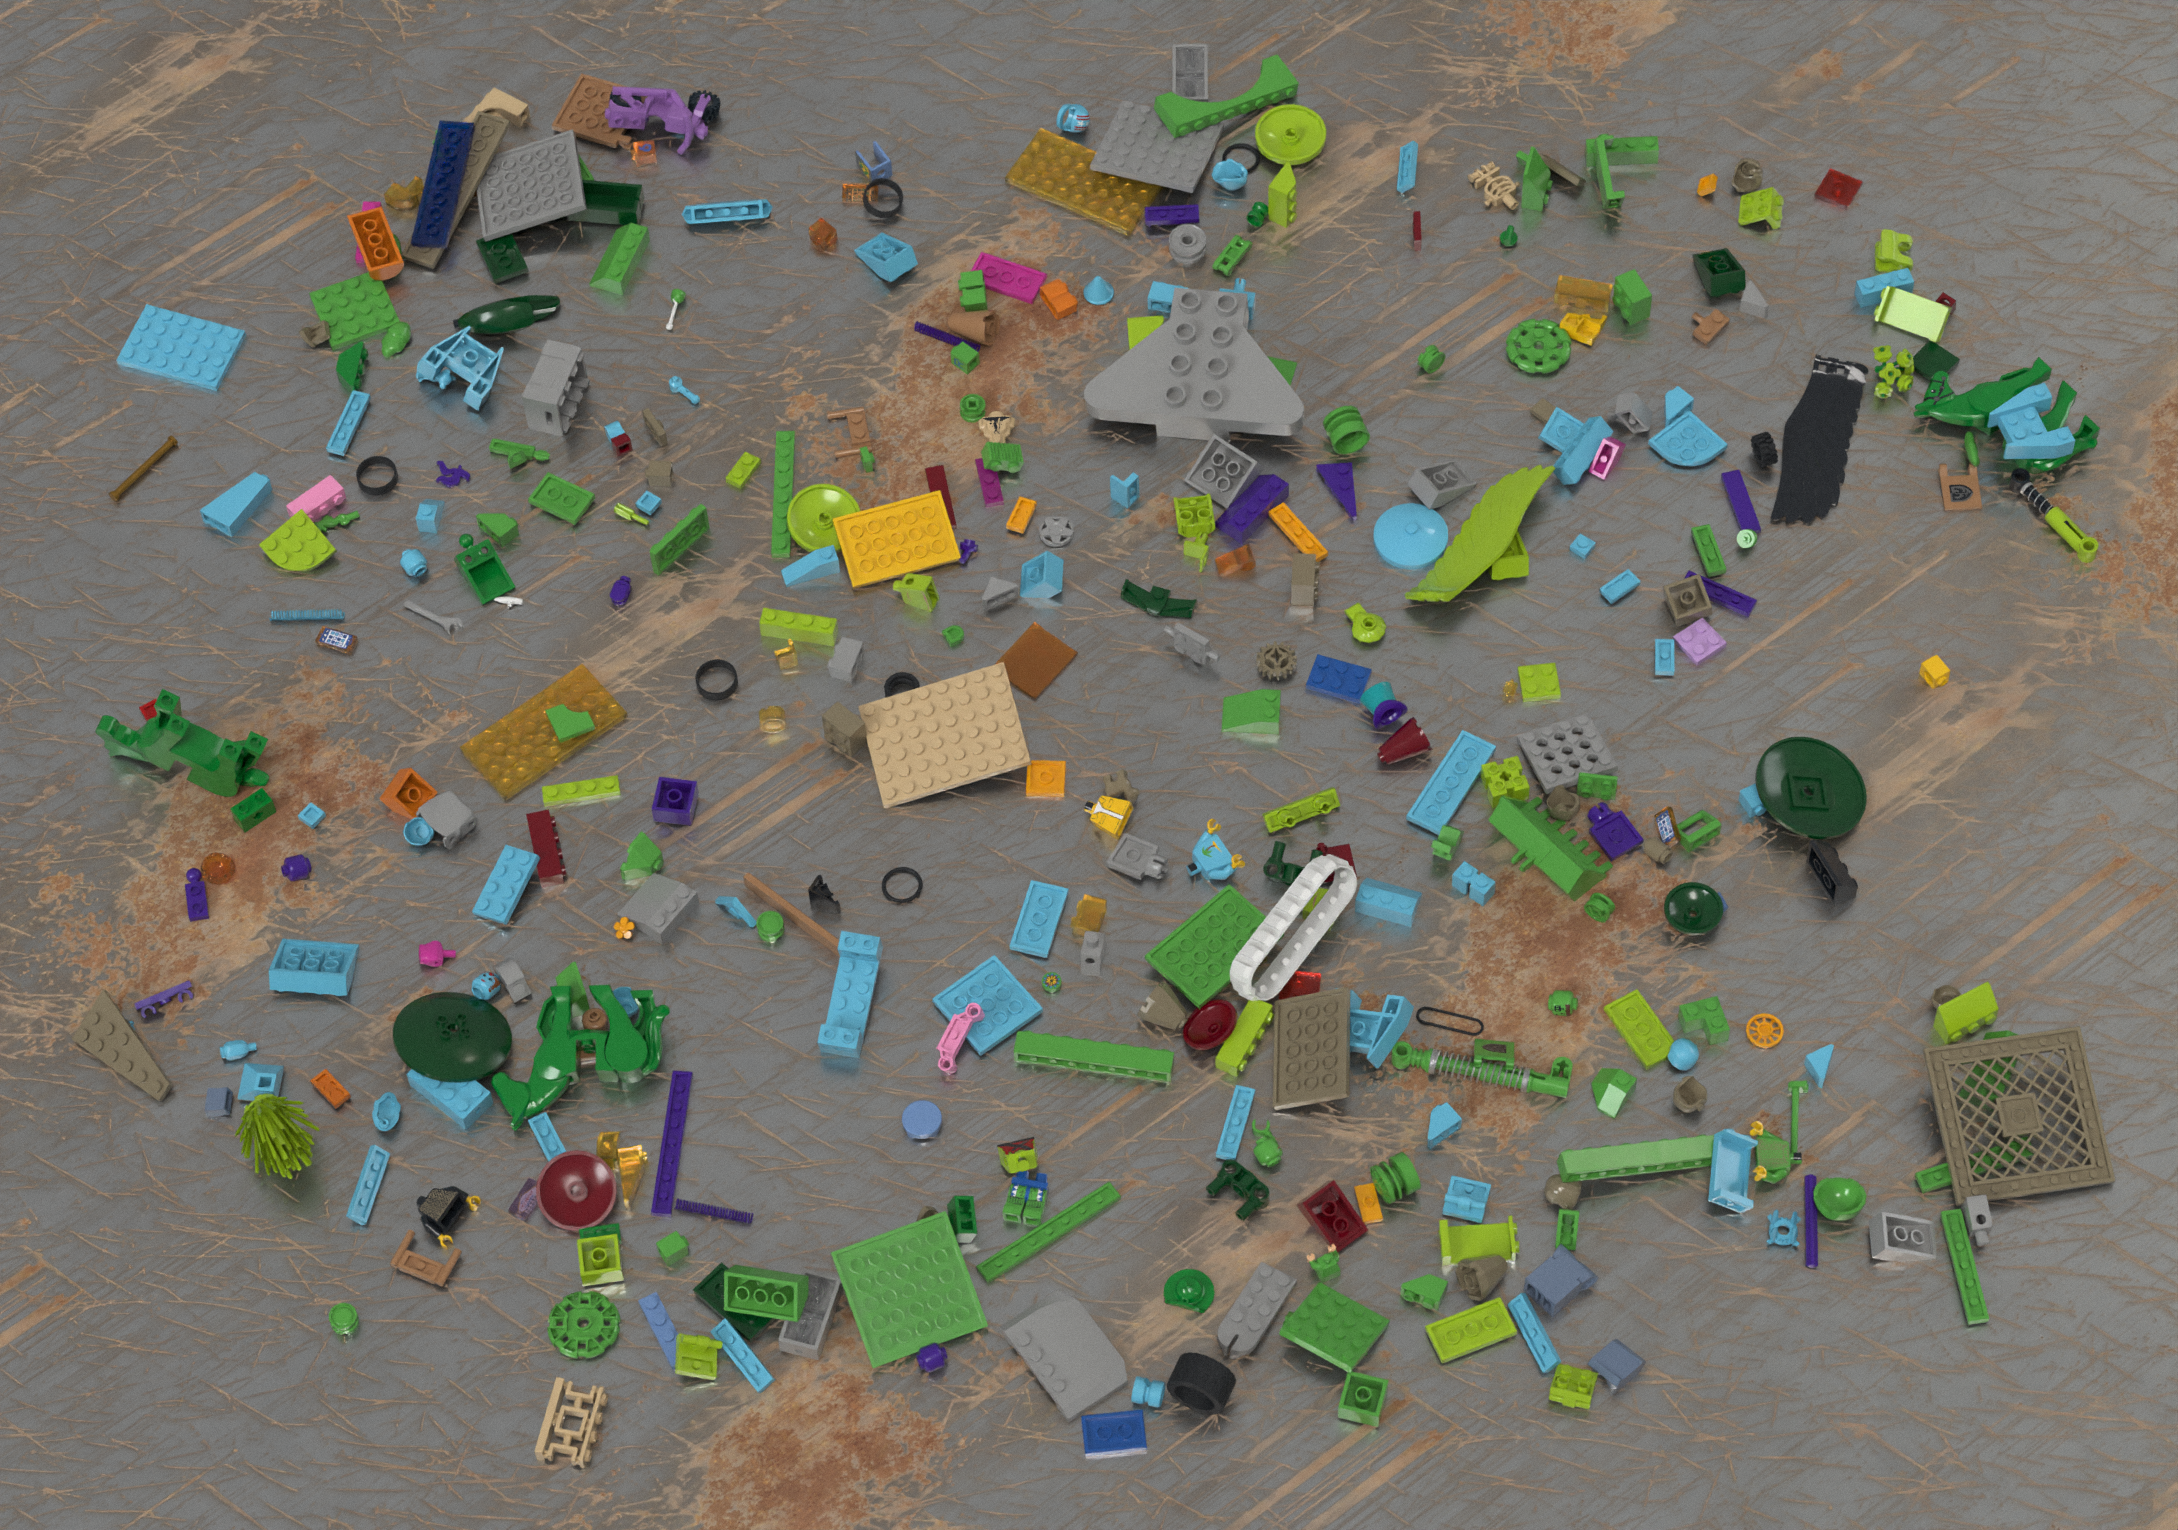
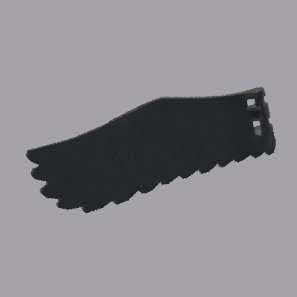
M1815 355L1808 386L1798 405L1785 423L1780 485L1771 514L1773 521L1780 520L1785 516L1786 522L1792 524L1800 517L1803 524L1807 525L1812 522L1815 516L1822 520L1828 514L1831 505L1837 506L1840 496V485H1843L1845 479L1843 466H1846L1848 462L1846 451L1850 447L1849 437L1853 435L1852 424L1857 423L1858 416L1856 410H1859L1861 407L1859 399L1862 398V386L1866 384L1865 375L1868 374V368L1865 365L1851 361L1842 362L1837 358L1828 357L1827 359L1822 358L1821 355ZM1819 365L1826 366L1825 372L1818 370ZM1837 368L1844 369V373H1837Z

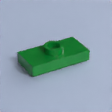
M619 1223L579 1229L580 1239L617 1234L619 1243L622 1244Z

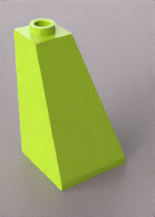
M1164 315L1127 318L1129 350L1164 324Z

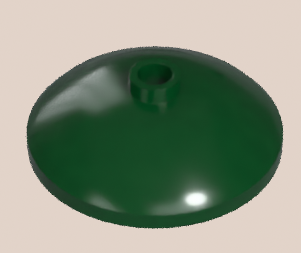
M1687 882L1676 886L1669 892L1664 903V914L1669 924L1677 931L1687 935H1702L1712 931L1720 923L1723 916V903L1718 893L1711 887L1702 883Z

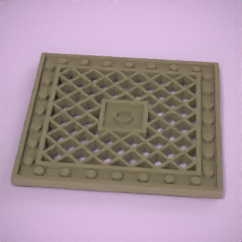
M2080 1026L1923 1049L1957 1206L1962 1205L1966 1197L1986 1194L1988 1201L2109 1184L2116 1181ZM2051 1052L2048 1058L2040 1054ZM2054 1054L2063 1059L2060 1066L2050 1061ZM2031 1055L2028 1061L2021 1056ZM2034 1057L2043 1062L2040 1069L2031 1064ZM2012 1058L2008 1064L2002 1059ZM2014 1060L2024 1065L2020 1072L2011 1066ZM1992 1061L1989 1067L1982 1062ZM1995 1062L2005 1068L2001 1075L1991 1069ZM1973 1063L1970 1069L1963 1066L1964 1064ZM2065 1063L2067 1065L2068 1072L2062 1069ZM1976 1065L1985 1071L1981 1078L1972 1072ZM2046 1065L2056 1071L2052 1077L2042 1072ZM1954 1066L1952 1070L1949 1072V1067ZM1956 1068L1966 1074L1962 1081L1952 1075ZM2026 1068L2036 1073L2033 1080L2023 1075ZM2007 1071L2017 1076L2013 1083L2003 1077ZM1988 1073L1997 1079L1993 1086L1984 1080ZM2058 1073L2068 1079L2064 1086L2054 1080ZM1968 1076L1978 1082L1974 1089L1964 1083ZM2039 1076L2048 1082L2045 1088L2035 1083ZM2019 1079L2028 1084L2025 1091L2015 1085ZM1952 1081L1958 1085L1955 1091L1953 1090ZM1999 1082L2009 1087L2005 1094L1996 1089ZM2069 1083H2071L2073 1092L2066 1088ZM1980 1084L1990 1090L1986 1097L1976 1091ZM2051 1084L2060 1090L2056 1097L2047 1091ZM1961 1087L1970 1093L1966 1100L1957 1094ZM2031 1087L2041 1093L2037 1099L2035 1092L2028 1093ZM2011 1090L2019 1094L2008 1096ZM1992 1092L1999 1097L1994 1099V1103L1988 1099ZM2062 1093L2072 1098L2068 1105L2059 1100ZM2043 1095L2053 1101L2049 1108L2039 1102ZM1972 1096L1982 1101L1978 1108L1969 1103ZM1956 1100L1963 1104L1959 1111L1957 1108ZM2074 1101L2077 1111L2071 1108V1105L2074 1103ZM2055 1103L2064 1109L2061 1116L2051 1110ZM1984 1104L1994 1110L1990 1117L1981 1111ZM1965 1107L1974 1112L1971 1119L1961 1114ZM2039 1109L2045 1112L2042 1118H2040ZM1996 1112H1997V1116H1998V1121H1999V1123H1998L1997 1121H1995L1994 1119H1992V1118L1994 1117V1115L1996 1114ZM2067 1112L2076 1117L2073 1124L2063 1119ZM1977 1115L1986 1120L1983 1127L1973 1122ZM2047 1115L2057 1120L2053 1127L2044 1122ZM1960 1119L1967 1124L1963 1130ZM2078 1121L2080 1122L2081 1130L2075 1127ZM1989 1123L1998 1129L1994 1136L1985 1130ZM2059 1123L2069 1129L2065 1136L2056 1130ZM1969 1126L1979 1132L1975 1139L1965 1133ZM2043 1128L2049 1131L2046 1138L2039 1135V1133L2043 1132ZM2071 1131L2081 1137L2077 1144L2067 1138ZM2000 1132L2003 1139L2010 1138L2006 1144L1997 1139ZM1981 1134L1991 1140L1987 1147L1977 1141ZM2052 1134L2061 1140L2057 1147L2048 1141ZM2029 1135L2026 1141L2018 1137ZM2032 1137L2042 1143L2038 1150L2028 1144ZM1965 1139L1971 1143L1968 1149L1966 1148ZM2012 1140L2022 1145L2019 1152L2009 1147ZM2083 1140H2084V1144H2085L2086 1150H2084L2082 1147H2080V1144L2082 1143ZM1993 1142L2002 1148L1999 1155L1989 1149ZM2064 1142L2073 1148L2069 1155L2060 1149ZM2044 1145L2054 1151L2050 1158L2040 1152ZM1973 1146L1983 1151L1979 1158L1970 1153ZM2025 1148L2034 1154L2030 1161L2021 1155ZM2005 1151L2014 1156L2011 1163L2001 1158ZM2075 1151L2085 1156L2082 1163L2072 1158ZM2056 1153L2066 1159L2062 1166L2052 1160ZM1985 1154L1995 1159L1991 1167L1982 1161ZM2037 1156L2046 1162L2042 1169L2033 1164ZM1969 1159L1975 1162L1972 1169L1970 1167ZM2017 1159L2027 1165L2023 1172L2013 1166ZM1997 1162L2007 1168L2003 1175L1993 1169ZM2068 1162L2076 1166L2065 1168ZM1978 1165L1987 1170L1983 1178L1974 1172ZM2048 1165H2051L2053 1168L2056 1169L2045 1171ZM2029 1167L2036 1171L2035 1173L2025 1174ZM2009 1171L2016 1174L2015 1176L2006 1177ZM1990 1173L1997 1177L1995 1179L1986 1180Z

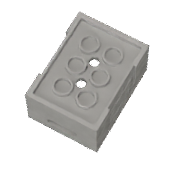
M547 339L530 381L527 383L522 395L529 429L562 437L565 432H568L571 425L570 419L574 418L577 411V403L580 404L583 397L582 392L587 388L590 381L587 377L584 362L585 354L582 352V347Z

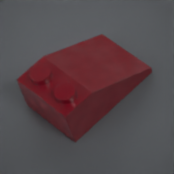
M1334 1180L1327 1181L1296 1204L1307 1221L1330 1247L1331 1244L1336 1246L1337 1252L1368 1231V1228Z

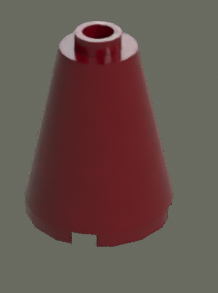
M1414 717L1409 719L1378 748L1380 752L1377 755L1382 763L1386 762L1389 765L1433 750L1422 728L1417 726V721Z

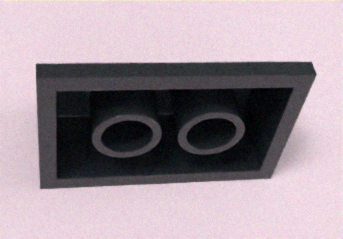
M1811 840L1806 861L1834 906L1855 898L1858 884L1848 874V868L1845 863L1840 861L1837 850L1832 848L1829 842Z

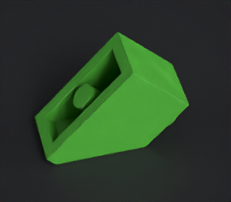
M505 513L476 515L478 526L502 548L519 535L517 521L512 517L509 518Z

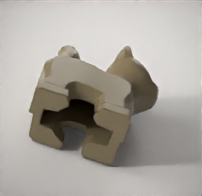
M1126 770L1117 771L1118 779L1115 781L1111 774L1103 777L1108 797L1118 798L1124 794L1125 800L1130 801L1134 805L1140 791L1138 788L1132 787Z

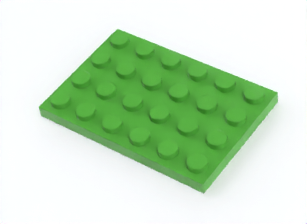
M1228 884L1145 955V960L1200 1009L1231 983L1230 968L1233 960L1266 916Z

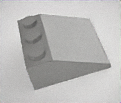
M1214 434L1184 481L1205 495L1210 493L1211 499L1228 509L1256 480L1264 466Z
M653 873L619 911L617 916L620 918L627 917L629 922L635 924V928L664 945L699 905L698 895L696 891L682 882Z

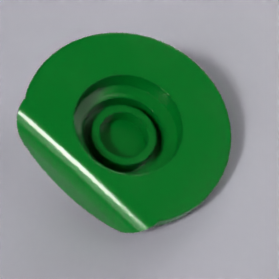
M1180 1270L1171 1275L1164 1286L1165 1303L1205 1313L1214 1300L1215 1292L1212 1281L1206 1274L1198 1270Z

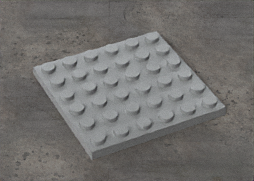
M1122 101L1090 164V170L1193 193L1223 132L1224 123L1219 122L1201 130L1174 138L1154 110V107Z
M573 129L494 155L477 187L482 234L485 242L587 209L576 135Z

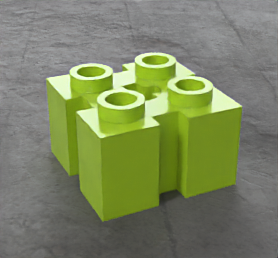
M1518 756L1503 759V764L1497 765L1496 761L1481 765L1480 778L1484 788L1488 789L1487 797L1492 808L1497 807L1501 796L1520 800L1529 799L1530 787L1526 776L1522 775L1523 768Z

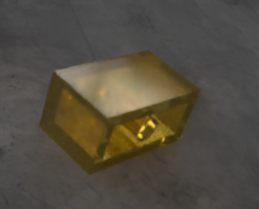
M1084 894L1082 901L1079 900L1077 904V916L1071 920L1070 928H1073V936L1084 939L1085 931H1100L1107 912L1106 899Z

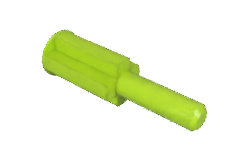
M621 503L616 504L614 508L615 513L628 520L633 518L644 525L649 524V520L637 515L635 510Z

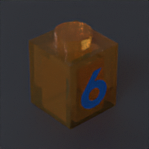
M654 140L633 142L634 150L630 151L632 161L635 160L636 167L658 165Z

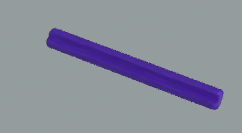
M1809 1174L1804 1177L1806 1266L1814 1268L1818 1266L1817 1207L1813 1196L1815 1186L1817 1185V1177Z

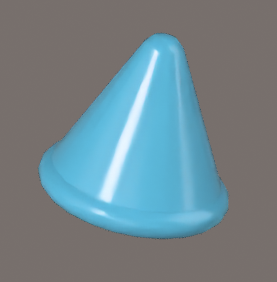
M1096 276L1085 286L1083 295L1089 303L1103 305L1113 298L1114 289L1109 282L1100 276Z

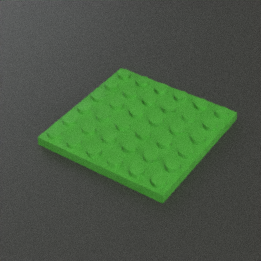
M946 1211L831 1252L872 1369L917 1353L919 1348L931 1343L939 1345L988 1327Z

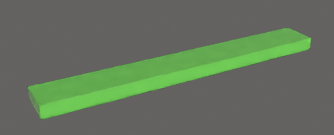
M1110 1181L978 1264L976 1266L977 1271L986 1283L989 1284L1119 1201L1121 1195Z

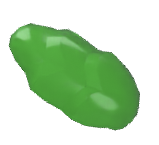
M400 321L389 327L387 334L381 341L382 354L385 357L393 356L404 349L411 336V329L408 323Z

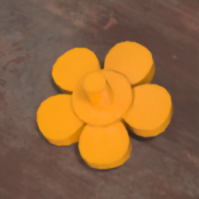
M622 917L620 922L614 924V929L618 930L616 936L619 939L623 937L630 939L632 937V932L629 930H633L635 924L629 922L627 917Z

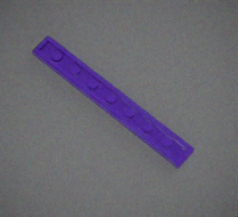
M674 1070L672 1072L651 1216L672 1217L693 1072Z

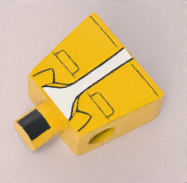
M1100 796L1097 804L1087 801L1084 807L1085 812L1092 814L1090 817L1092 824L1119 840L1134 809L1130 801L1107 796Z

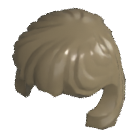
M1742 158L1735 165L1731 181L1732 187H1735L1737 192L1746 193L1755 191L1761 186L1763 169L1760 163L1753 158Z
M1560 1174L1552 1175L1545 1184L1543 1191L1545 1198L1552 1204H1559L1563 1209L1573 1210L1581 1194L1582 1181L1562 1182Z

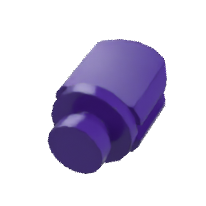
M621 576L620 580H616L609 595L614 604L624 605L627 602L631 592L630 578Z

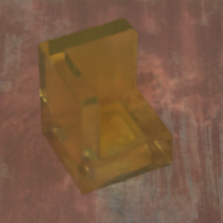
M791 639L787 640V648L774 651L780 670L798 665L797 653Z

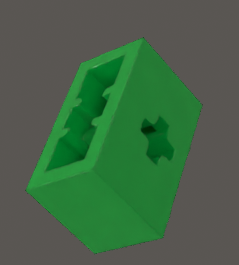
M263 788L230 808L234 821L244 833L276 813L273 800Z
M953 1196L947 1204L949 1221L957 1242L970 1243L977 1235L974 1197Z

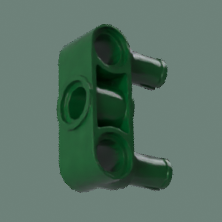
M1275 841L1272 855L1263 867L1264 874L1271 881L1291 886L1305 867L1292 863H1283L1282 858L1286 844ZM1313 849L1310 861L1321 855L1323 856V852ZM1272 867H1277V873L1270 875L1269 870Z
M1233 1159L1226 1160L1222 1164L1217 1177L1206 1187L1207 1192L1213 1197L1226 1185L1230 1186L1240 1197L1244 1198L1246 1202L1235 1212L1241 1221H1245L1255 1210L1264 1209L1269 1204L1268 1187L1257 1179L1252 1172ZM1229 1170L1235 1171V1172L1232 1173V1174L1227 1173V1171H1229ZM1257 1195H1263V1196H1265V1197H1264V1198H1257L1256 1196H1257Z

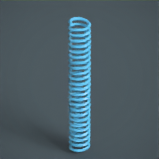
M319 609V618L318 610H316L315 618V610H313L312 618V610H310L309 618V610H307L306 618V610H304L303 618V610H301L300 618V610H298L297 618V610H295L294 618V610H292V617L291 610L289 611V617L288 610L286 611V617L285 610L283 611V617L282 610L280 613L279 610L277 612L272 610V617H269V620H343L345 612H343L342 617V609H340L339 617V610L337 609L336 617V610L334 609L333 617V610L331 609L330 618V610L328 609L327 618V610L325 609L324 618V610L322 609L321 618V610Z

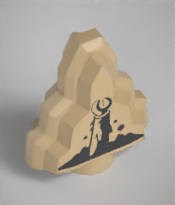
M994 411L989 416L978 420L979 429L984 432V437L989 439L990 442H1003L1004 444L1006 443V438L1010 436L1011 429L1015 427V418L1004 415L1002 412Z

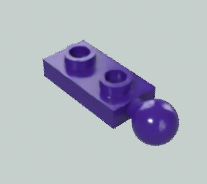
M191 868L186 873V878L190 882L185 884L190 922L209 919L205 882L200 881L202 874L197 868Z

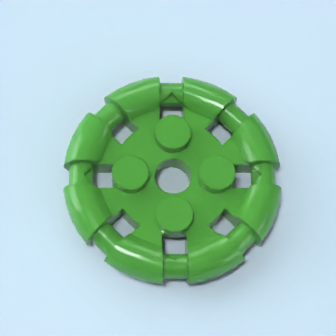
M1529 319L1518 324L1517 328H1513L1506 339V344L1508 345L1506 352L1510 361L1513 364L1516 363L1519 369L1533 374L1535 372L1546 374L1556 371L1561 364L1564 365L1567 362L1572 351L1570 348L1572 343L1567 331L1559 328V324L1548 319ZM1541 345L1543 349H1535L1534 346ZM1535 362H1542V365H1535Z
M577 1291L563 1297V1301L559 1304L556 1303L548 1318L549 1327H547V1332L553 1346H557L562 1354L576 1359L578 1357L593 1358L604 1353V1349L612 1346L616 1341L620 1331V1327H618V1323L621 1322L620 1314L615 1304L610 1303L605 1295L595 1291H589V1293ZM582 1301H589V1303H588V1304H586V1303H583V1304H582ZM569 1306L572 1310L567 1313L565 1309ZM599 1307H604L601 1312L598 1310ZM582 1320L589 1321L588 1326L584 1328L579 1327L578 1324ZM563 1322V1326L557 1325L558 1323ZM604 1322H610V1326H604ZM567 1336L568 1341L564 1342L562 1339ZM601 1336L603 1340L600 1343H598L597 1341L600 1339ZM579 1344H586V1348H579Z

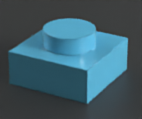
M646 490L635 504L638 509L651 516L662 504V500Z
M1579 534L1570 545L1569 550L1586 559L1595 548L1596 542Z
M310 802L300 812L298 818L314 829L324 819L326 814Z

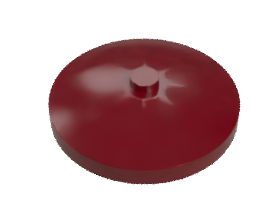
M580 1150L564 1152L551 1159L542 1169L536 1184L537 1202L543 1215L552 1224L561 1229L576 1232L582 1228L595 1227L609 1216L617 1198L616 1179L610 1167L595 1154Z

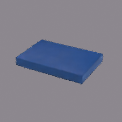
M1143 1409L1081 1416L1085 1457L1147 1450Z

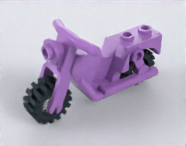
M613 86L609 98V106L605 108V119H608L609 128L643 129L644 131L649 121V116H658L665 122L664 128L666 131L685 134L684 142L677 150L678 154L682 155L690 146L694 135L701 140L707 137L708 127L705 126L704 121L708 122V119L713 121V118H717L721 101L719 97L717 98L716 94L712 95L710 91L706 93V90H703V93H701L699 90L697 93L693 92L690 95L687 108L674 89ZM641 96H648L645 98L644 104H642Z

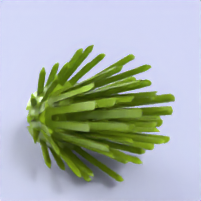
M267 1093L257 1095L249 1106L246 1105L244 1115L241 1118L243 1121L235 1133L236 1137L244 1127L240 1137V1142L243 1141L241 1154L244 1153V1157L249 1159L252 1138L254 1136L255 1172L259 1174L260 1155L261 1162L264 1160L268 1176H270L269 1168L272 1165L275 1173H278V1166L282 1177L286 1178L287 1175L288 1179H292L289 1168L292 1170L297 1168L298 1171L302 1169L297 1157L302 1160L306 1167L312 1164L308 1156L310 1158L313 1156V1153L310 1151L311 1147L302 1136L311 1145L315 1144L312 1141V1135L295 1124L290 1117L316 1131H320V1129L313 1125L312 1122L297 1116L309 1117L307 1114L302 1113L305 1110L285 1105L304 1104L303 1102L285 1100L288 1097H277Z

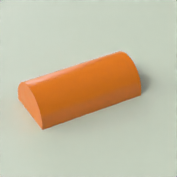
M382 206L348 215V222L370 277L374 280H387L398 275L404 267V262Z

